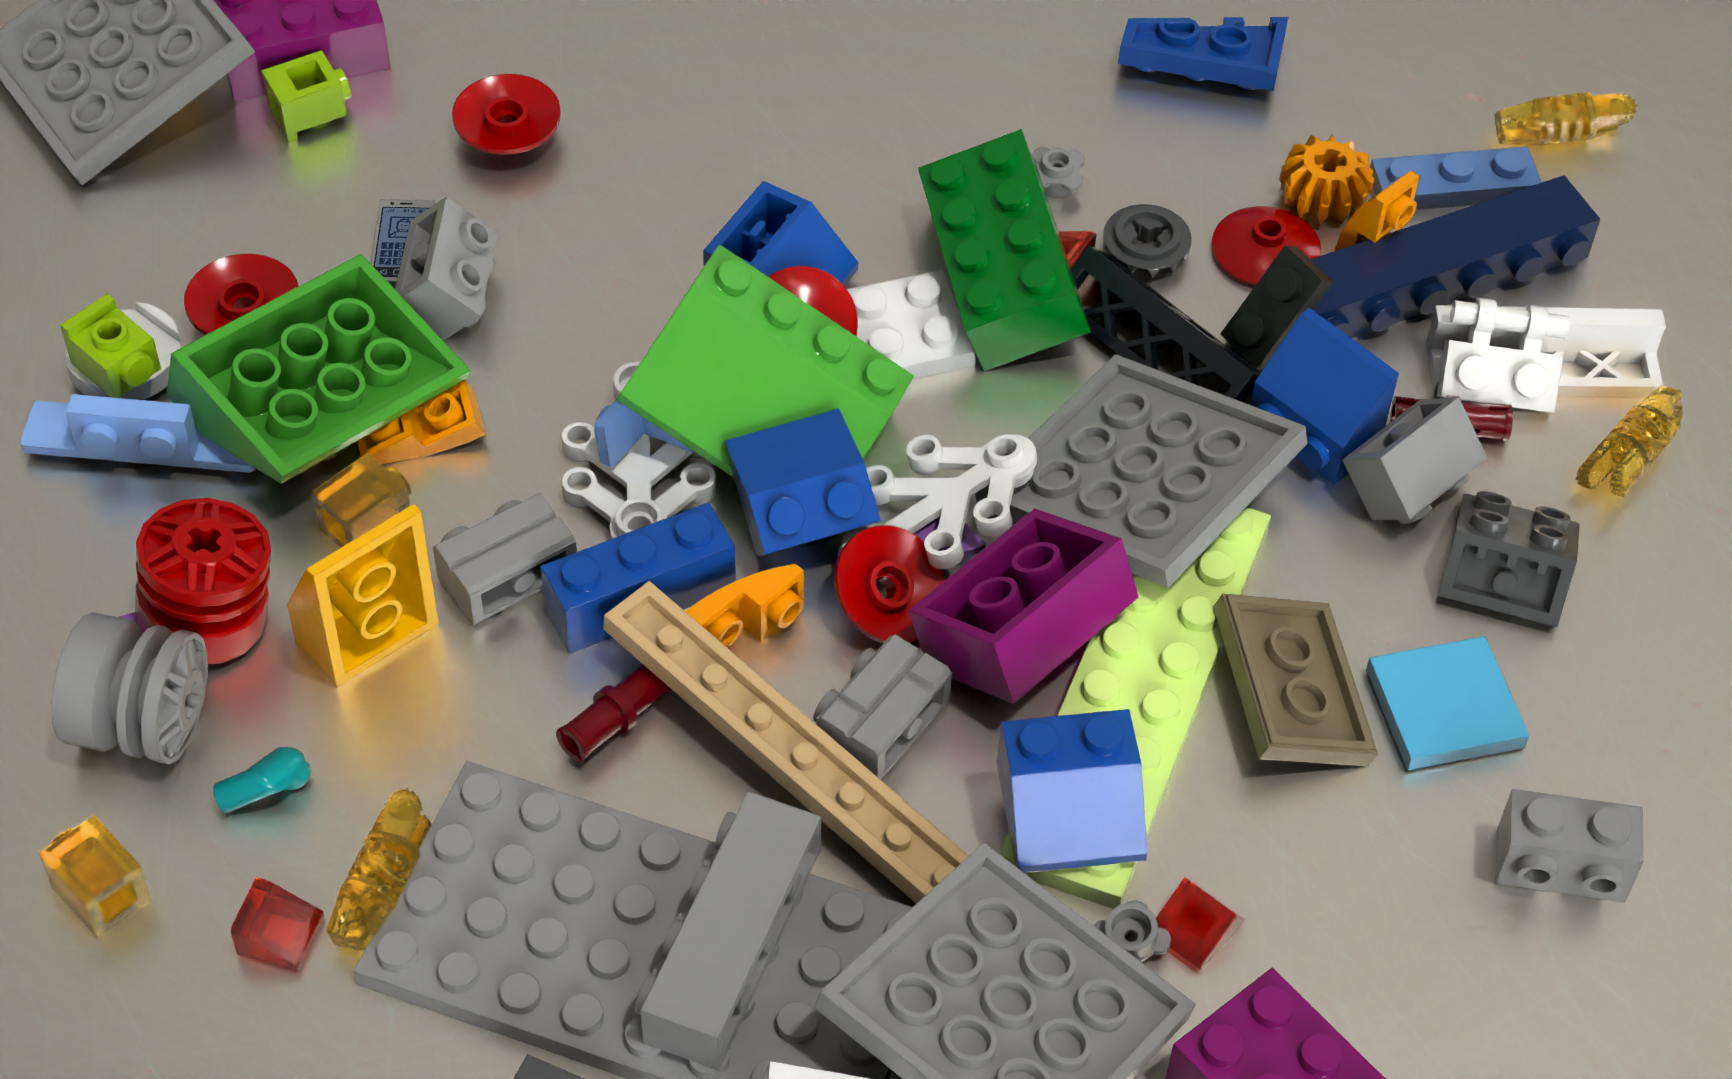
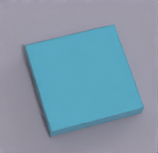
M1485 636L1369 657L1366 671L1407 771L1526 747L1529 739L1528 731Z

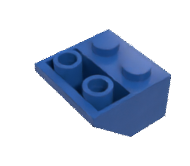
M765 181L761 182L703 250L704 266L720 244L766 276L788 267L807 266L831 274L845 286L858 270V261L812 202Z

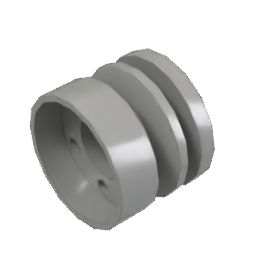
M95 612L82 616L68 636L54 676L51 712L52 725L57 739L65 744L103 752L114 748L119 743L121 752L129 757L139 759L146 755L153 762L167 765L179 760L189 746L198 725L205 699L208 677V653L204 639L196 632L179 630L173 633L166 626L161 625L147 628L142 633L140 625L133 620Z

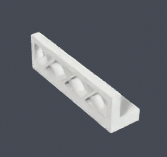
M1448 305L1435 306L1426 340L1433 394H1437L1445 340L1468 342L1470 325L1451 323V306ZM1508 307V308H1515V309L1526 310L1527 307ZM1547 307L1548 313L1569 316L1570 324L1565 339L1545 336L1542 340L1541 353L1563 356L1562 362H1576L1589 371L1585 377H1569L1561 371L1557 396L1660 398L1664 386L1656 352L1666 328L1662 309ZM1493 329L1489 346L1519 349L1521 333ZM1617 363H1641L1644 378H1626L1612 367Z

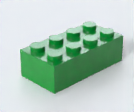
M1022 129L918 167L964 329L984 371L1091 333L1039 170Z

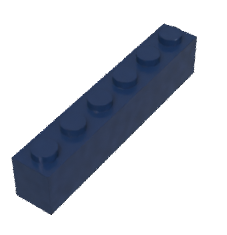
M1563 175L1388 233L1375 243L1367 240L1310 259L1334 282L1313 311L1350 338L1374 330L1382 331L1394 323L1414 316L1432 314L1436 305H1449L1454 300L1461 301L1470 297L1478 298L1487 294L1490 290L1517 281H1528L1537 274L1563 265L1571 266L1579 263L1589 256L1600 218L1567 177Z

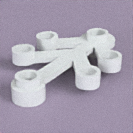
M639 361L626 363L620 366L614 373L613 387L615 400L640 364ZM581 421L568 424L562 431V448L567 458L573 461L589 460L627 488V501L624 502L599 485L595 473L585 467L569 469L564 473L561 480L565 502L578 508L589 506L610 521L611 539L674 516L690 502L705 503L711 500L716 493V475L714 470L706 464L693 463L682 470L679 482L653 501L651 500V487L688 456L694 458L702 456L696 452L692 453L669 443L664 444L650 456V435L644 433L627 451L626 456H623L613 467H609L600 462L594 427L591 424ZM576 439L587 440L583 444H575L572 441ZM697 480L706 482V484L701 486H694L690 483ZM579 484L588 486L583 490H575L572 488L573 486Z
M1017 434L995 437L983 447H941L939 439L935 436L920 435L913 438L906 446L908 461L915 473L926 475L934 473L939 469L967 471L956 478H894L892 471L886 466L874 465L866 468L876 505H882L889 501H919L883 525L896 526L915 533L940 517L938 529L928 534L924 541V547L928 561L934 568L950 569L958 565L964 556L961 539L971 496L989 485L987 498L980 500L975 505L973 515L977 530L981 535L991 538L1001 536L1012 527L1013 521L1010 505L1014 488L1024 485L1031 479L1038 458L1033 442ZM999 515L996 518L987 519L990 516ZM856 528L846 533L839 546L838 556L842 548L853 536L867 528ZM950 547L946 550L938 551L940 548Z

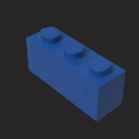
M709 502L540 566L545 611L569 654L613 638L603 630L604 615L648 581L653 583L683 610L690 608L716 590L736 581L735 545Z

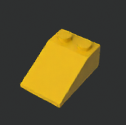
M415 504L410 505L306 568L287 604L296 643L336 688L439 624L422 513Z

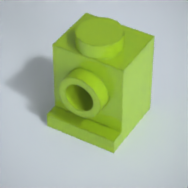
M322 50L261 70L268 109L288 143L298 140L297 132L347 115L345 100L351 99L348 80L341 68L333 70Z
M108 293L60 324L71 364L111 398H120L134 387L145 383L153 374L161 370L154 338L116 307L115 299Z

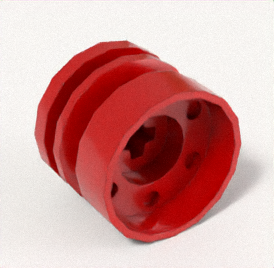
M212 498L178 501L160 508L143 523L136 541V574L138 581L136 583L135 599L137 624L140 625L142 633L147 628L155 625L166 626L173 633L179 630L196 632L204 639L208 653V664L224 663L245 654L261 638L267 622L269 598L267 584L270 578L269 565L271 562V546L268 531L254 514L234 503Z

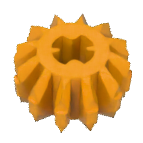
M1333 134L1327 141H1321L1315 136L1310 135L1305 144H1293L1286 158L1285 165L1281 167L1279 182H1281L1280 189L1283 191L1284 205L1297 207L1299 218L1309 215L1317 217L1321 226L1326 218H1332L1336 222L1343 224L1349 215H1353L1366 203L1368 194L1372 192L1374 177H1372L1373 169L1370 168L1369 154L1356 152L1354 141L1341 144L1335 141Z

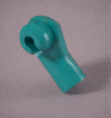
M291 747L276 748L247 770L213 785V793L216 803L223 812L229 813L284 789H299L304 786L310 777V765L300 750Z

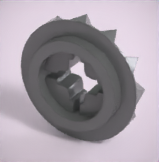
M1149 204L1132 205L1115 212L1106 222L1103 232V248L1110 252L1112 258L1120 264H1126L1128 270L1132 273L1138 269L1147 270L1152 278L1160 269L1174 272L1179 261L1187 260L1192 240L1188 225L1179 215L1164 207ZM1137 238H1141L1145 242L1155 240L1157 241L1156 247L1153 248L1147 243L1138 246L1136 245Z

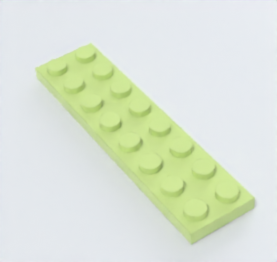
M1246 507L1168 589L1132 573L1139 598L1116 616L1111 623L1107 624L1090 638L1058 713V716L1123 709L1130 710L1142 764L1146 840L1224 643L1213 606L1222 594L1243 595L1268 531L1270 514ZM1008 831L999 854L1016 866L1010 832ZM1138 861L1025 874L1037 883L1114 909L1122 905Z

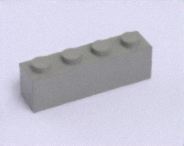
M747 791L737 814L728 812L723 818L715 843V848L719 851L711 867L703 864L697 871L689 895V902L693 904L684 921L675 919L671 924L662 950V956L666 959L657 976L647 975L641 985L635 1003V1013L641 1015L644 1044L718 1071L821 851V816Z

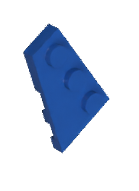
M1224 17L1223 25L1199 26L1191 18H1128L1120 45L1118 64L1133 66L1145 72L1162 71L1184 75L1196 81L1213 80L1236 84L1247 90L1264 89L1274 91L1288 17H1270L1269 26H1244L1243 17Z

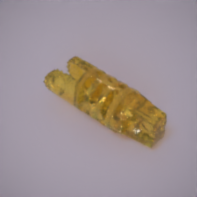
M1589 92L1534 98L1528 102L1503 108L1494 114L1499 144L1549 145L1592 139L1596 133L1615 130L1623 123H1628L1630 119L1634 118V113L1637 112L1635 108L1638 105L1634 103L1635 99H1631L1630 95L1626 96L1624 93L1621 95L1616 93L1615 95L1592 96Z
M1661 385L1638 405L1632 406L1579 467L1576 473L1577 477L1575 478V480H1578V484L1585 488L1596 489L1600 482H1603L1612 472L1611 480L1609 481L1611 493L1624 497L1681 427L1680 422L1683 418V407L1680 402L1682 398L1681 391Z
M400 788L399 791L394 792L388 798L387 803L384 804L385 808L381 810L372 830L368 833L363 843L364 846L358 852L356 861L351 866L348 877H346L340 888L327 927V933L335 945L361 951L368 947L391 912L395 910L400 894H403L408 878H411L414 871L413 868L421 857L419 848L432 824L425 814H420V811L423 810L422 803L415 792L409 791L408 788L405 790Z

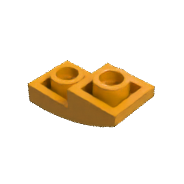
M1413 171L1405 173L1361 206L1347 221L1339 236L1335 251L1367 240L1375 243L1386 234L1391 233L1392 229H1402L1416 211L1417 203L1414 201L1420 176Z
M463 380L357 440L361 459L366 465L387 464L443 452L485 436L486 431L475 391L466 380Z
M791 564L754 573L716 590L695 603L685 612L727 648L737 640L743 628L762 642L778 627H788L800 615L804 607V570L797 564Z

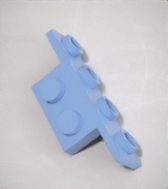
M71 394L69 403L36 401L32 405L20 439L22 451L31 454L251 473L255 470V467L200 434L195 428L190 404Z

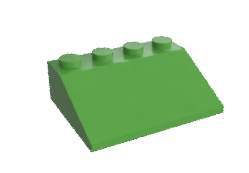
M719 244L616 400L734 478L724 445L725 440L838 408L862 459H864L893 414L914 375Z
M359 254L172 352L167 397L173 403L190 404L195 428L202 436L282 484L467 379L471 370L362 254Z

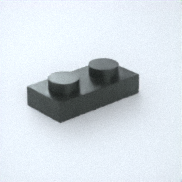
M1285 245L1220 335L1252 366L1258 370H1263L1301 313L1308 308L1314 310L1334 282L1298 247Z

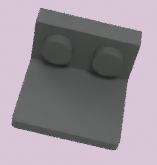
M1480 491L1477 492L1476 496L1463 494L1455 534L1440 583L1438 596L1558 627L1577 563L1580 524L1571 521V517L1567 513L1555 508L1540 506L1536 507L1535 511L1513 506L1510 499L1497 493Z

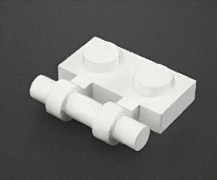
M1477 298L1475 303L1454 300L1450 311V322L1470 325L1468 342L1445 340L1436 397L1446 398L1447 395L1459 396L1460 400L1484 404H1511L1513 408L1555 413L1563 356L1541 353L1542 340L1545 336L1565 339L1569 330V316L1548 313V308L1543 306L1528 305L1526 310L1497 306L1496 300ZM1493 329L1520 332L1519 349L1489 346Z

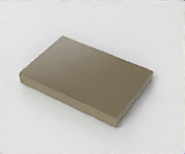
M1222 594L1213 608L1258 759L1369 766L1378 755L1329 603Z

